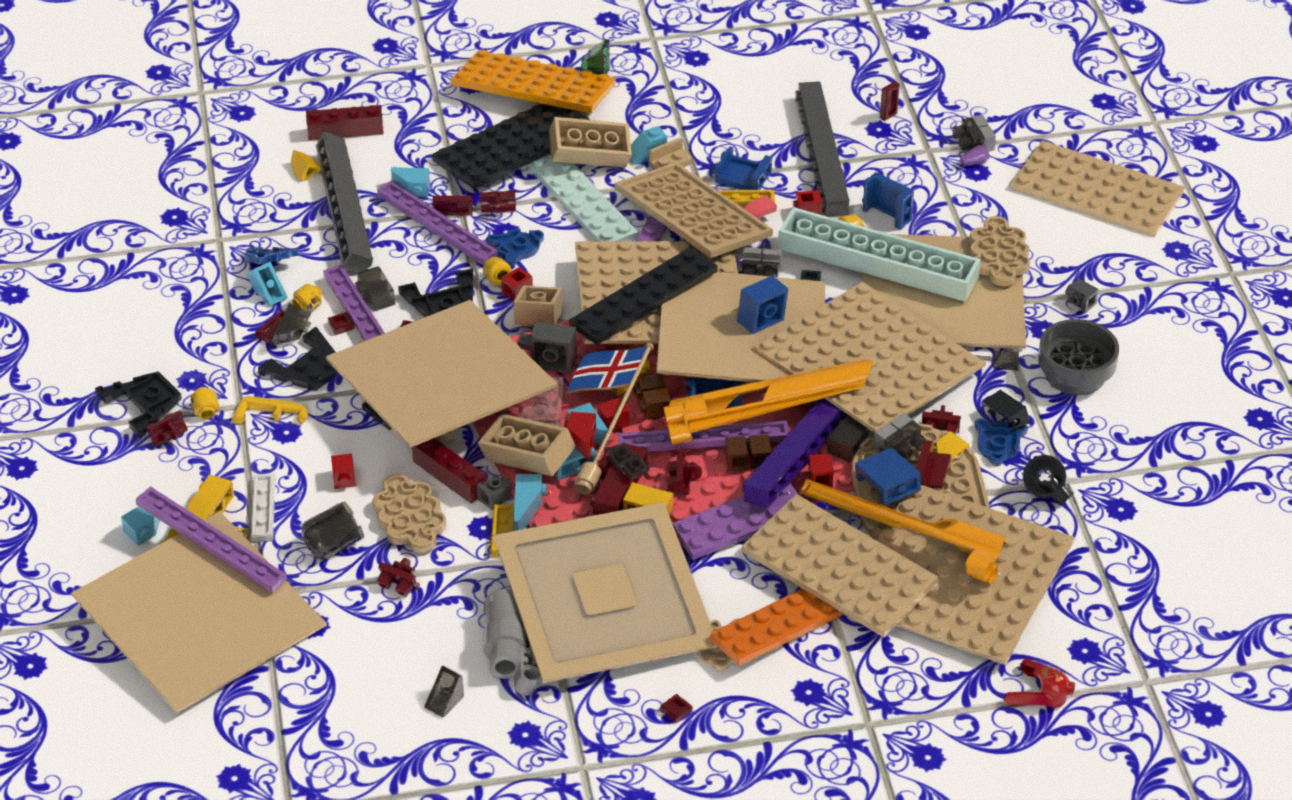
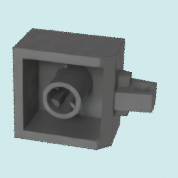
M536 321L531 334L519 335L517 345L521 349L531 351L532 359L543 370L566 374L572 373L577 360L576 327Z

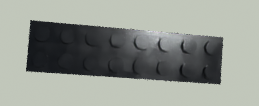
M689 247L569 319V326L576 327L577 332L598 345L659 308L662 304L718 272V265Z

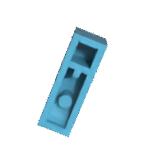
M516 474L514 531L525 529L542 505V496L547 494L546 483H542V474Z

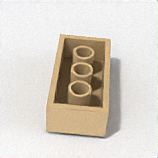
M554 117L549 129L552 162L626 168L632 156L628 123Z
M501 414L478 442L487 461L553 476L576 447L568 428Z

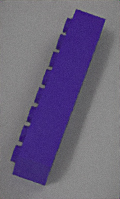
M825 398L818 399L815 406L808 410L806 416L796 424V427L765 458L760 467L755 469L751 477L745 480L742 487L744 501L768 509L809 461V455H815L849 415Z

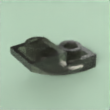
M624 442L606 451L607 459L630 480L650 470L639 454L634 455Z

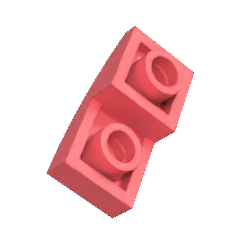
M764 195L750 202L743 209L760 220L762 216L776 212L777 204Z

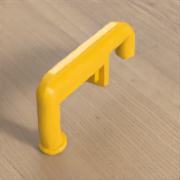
M246 396L241 399L232 420L235 424H242L245 421L244 414L246 410L253 409L273 412L274 421H279L283 412L297 413V421L304 423L308 417V411L306 407L297 402Z

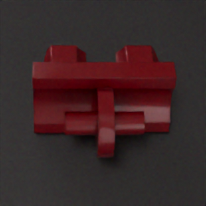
M515 190L480 192L481 213L516 211Z
M941 405L940 411H923L922 424L933 426L932 428L941 431H951L955 435L959 433L961 416L953 415V412H946V405Z
M179 410L173 414L166 415L164 419L146 427L155 447L171 439L177 440L180 434L188 430L183 420V414Z
M682 452L677 454V461L667 463L668 473L671 476L667 478V486L670 492L681 490L683 496L690 494V481L694 482L701 477L702 468L695 462L686 463L684 461L685 455Z
M403 558L400 562L394 561L393 566L380 562L378 569L381 573L377 579L380 587L389 589L393 581H396L398 584L395 587V591L407 597L412 589L418 590L420 583L416 582V576L412 575L415 572V568L410 567L411 561L409 559Z

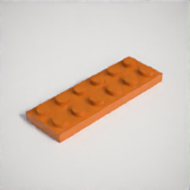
M800 589L711 632L710 640L740 666L842 616V612L806 590Z

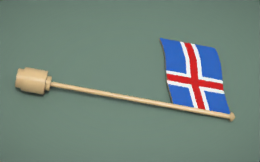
M651 343L646 344L645 347L635 349L600 351L586 354L583 356L569 384L566 394L584 390H608L629 386L594 461L583 463L575 478L574 488L581 494H590L598 483L602 471L597 462L650 350L654 348Z

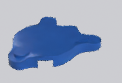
M521 228L513 229L501 235H488L486 243L490 246H496L498 256L505 258V262L510 267H513L518 261L530 258L539 251L540 244L544 240V233L541 230H529V233L521 232Z
M263 247L246 248L244 256L246 262L265 264L298 256V250L272 247V250L263 249Z
M979 418L974 422V427L979 433L977 448L990 463L1000 465L1018 454L1020 439L1028 431L1026 424L1013 430L1010 427H1006L1005 422L1002 420L990 423Z

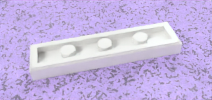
M257 474L253 476L251 542L273 541L275 474Z

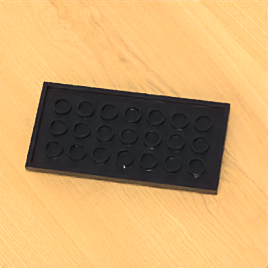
M541 103L509 119H504L494 126H489L481 132L472 134L470 137L456 141L446 148L439 149L431 154L432 161L475 190L551 154L549 129L554 117L591 119L576 110Z

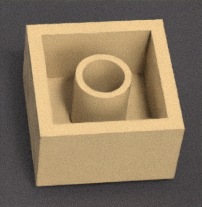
M523 285L514 300V323L521 324L524 327L535 325L536 321L556 324L563 312V288Z

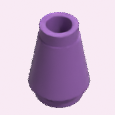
M978 145L960 156L963 167L986 163V160L990 159L985 145Z

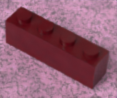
M381 105L306 111L308 140H319L324 131L342 138L384 134Z
M435 438L412 447V457L415 464L470 504L478 500L477 484L486 482V475Z
M623 443L620 450L615 452L612 465H608L605 478L600 480L597 493L592 495L590 506L593 507V516L623 510V499L632 482L638 484L648 465V449Z

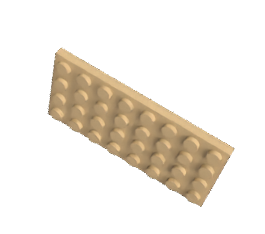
M1043 140L1011 183V189L1154 237L1180 200L1185 189L1184 186Z
M677 162L615 182L616 191L709 258L717 257L718 255L773 236V229Z
M798 494L789 500L742 545V552L882 637H885L938 583V576Z

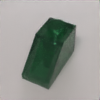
M609 39L603 40L590 49L586 57L582 58L581 68H583V71L587 70L599 75L608 74L610 70Z

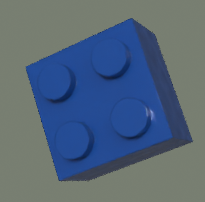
M772 275L741 289L737 322L751 334H755L783 321L789 288Z

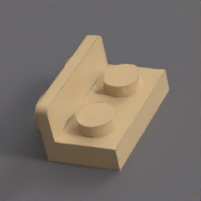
M680 137L649 150V166L653 170L675 162L683 167L693 164V157L683 149V140Z

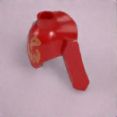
M1025 658L1020 663L1022 671L1027 676L1040 679L1041 692H1007L1003 696V700L1007 705L1061 707L1066 703L1068 695H1073L1076 683L1071 682L1064 672L1055 667L1045 666Z

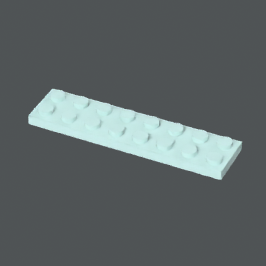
M551 154L526 165L595 241L621 242L631 241L638 237V231L574 163L552 162Z

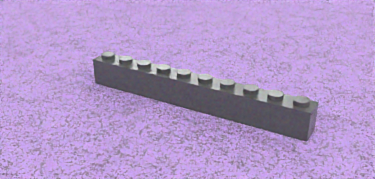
M821 81L798 83V90H795V101L798 102V113H801L800 122L803 125L804 137L807 136L806 148H810L808 155L809 160H812L811 169L812 172H815L814 183L815 185L818 184L817 190H819L822 199V209H824L825 216L827 217L849 215V196Z
M324 131L315 146L342 267L364 274L367 268L371 267L373 257L345 139Z

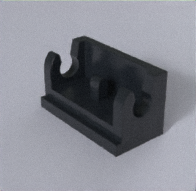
M1001 389L982 401L985 407L990 408L987 411L989 414L998 413L1009 423L1016 420L1017 422L1010 426L1013 430L1030 423L1026 406Z

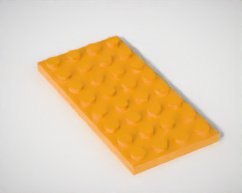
M479 50L451 78V85L592 114L616 85V78L610 77L607 74L599 75L587 70L579 71L572 67L564 68L556 64H544L537 60L529 61L521 57H509L502 53L493 54L487 50Z

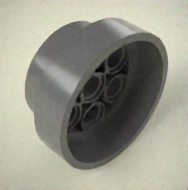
M1083 319L1063 320L1049 326L1041 335L1038 362L1042 371L1046 374L1048 382L1054 388L1070 395H1087L1099 390L1105 381L1110 379L1115 373L1119 356V343L1109 329L1096 322Z

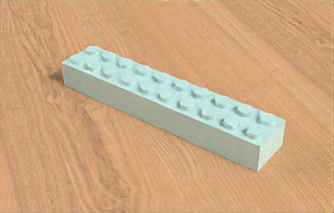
M794 207L778 231V249L964 302L968 299L979 278L981 259Z

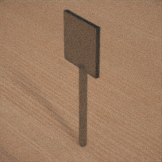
M994 351V357L975 355L981 360L994 361L993 369L1018 371L1019 352Z

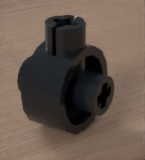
M1045 454L1036 456L1025 466L1022 475L1023 484L1033 496L1043 499L1052 497L1062 506L1074 494L1065 484L1067 477L1065 467L1054 456ZM1047 472L1049 474L1047 478H1050V480L1041 481L1039 473L1044 474Z

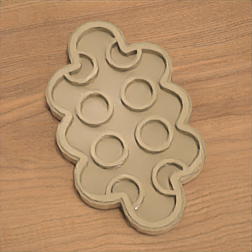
M991 216L985 219L983 227L975 228L970 232L969 242L971 246L969 254L971 257L981 259L979 274L989 275L991 282L995 285L1003 287L1012 285L1016 280V275L1027 273L1030 267V260L1028 258L1030 248L1025 243V232L1018 227H1009V223L1005 218Z
M403 474L387 476L382 483L383 491L377 493L372 499L373 510L378 514V524L386 530L387 540L394 545L408 544L410 549L417 553H426L433 550L437 544L436 535L441 534L446 529L447 522L446 516L441 512L440 501L432 495L431 486L421 481L411 483L408 477Z

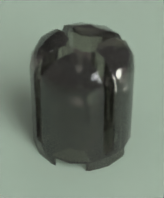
M339 502L302 524L301 535L303 541L315 558L326 560L364 538L361 525H357L352 515L354 512L346 502Z

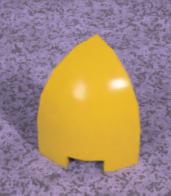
M293 150L291 167L299 180H308V177L321 171L317 160L305 153Z

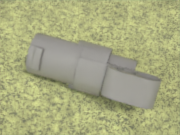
M510 589L495 590L487 596L483 607V612L486 613V627L483 631V653L490 660V673L493 676L503 679L514 677L515 690L521 695L528 696L533 693L540 679V674L532 650L526 646V632L512 591Z

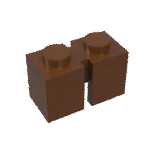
M654 373L638 376L637 385H634L636 398H640V411H644L646 420L665 417L663 407L669 406L671 399L663 375Z
M768 434L751 435L749 439H745V436L726 437L725 454L728 471L747 469V451H749L751 468H759L765 461V458L771 454Z

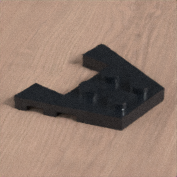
M473 268L455 272V277L459 284L457 287L421 295L416 283L413 282L398 286V293L424 317L468 300L473 302Z
M314 327L302 336L303 342L313 349L288 367H284L271 358L258 367V374L262 376L266 374L272 375L275 380L282 381L285 379L292 381V385L317 391L339 375V372L326 360V356L336 352L320 330Z
M159 371L133 377V381L121 383L118 381L112 383L113 386L103 388L98 386L95 388L96 395L105 404L122 395H126L144 413L128 421L129 428L139 438L147 432L146 427L148 425L157 423L182 399L181 393Z

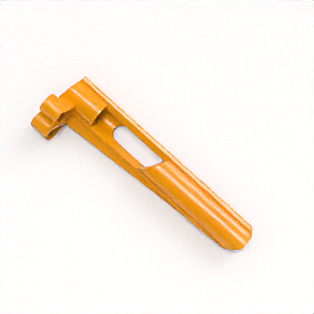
M862 359L670 400L669 406L663 408L671 444L675 445L693 441L691 435L693 432L863 388L873 366V361ZM767 389L763 401L725 409L740 394Z
M806 479L799 492L801 495L900 530L905 527L958 546L959 551L969 554L965 563L967 575L988 584H992L996 578L998 565L995 564L1004 544L1005 536L957 519H946L930 523Z

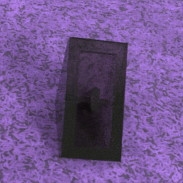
M442 665L424 708L440 717H445L464 697L463 675Z

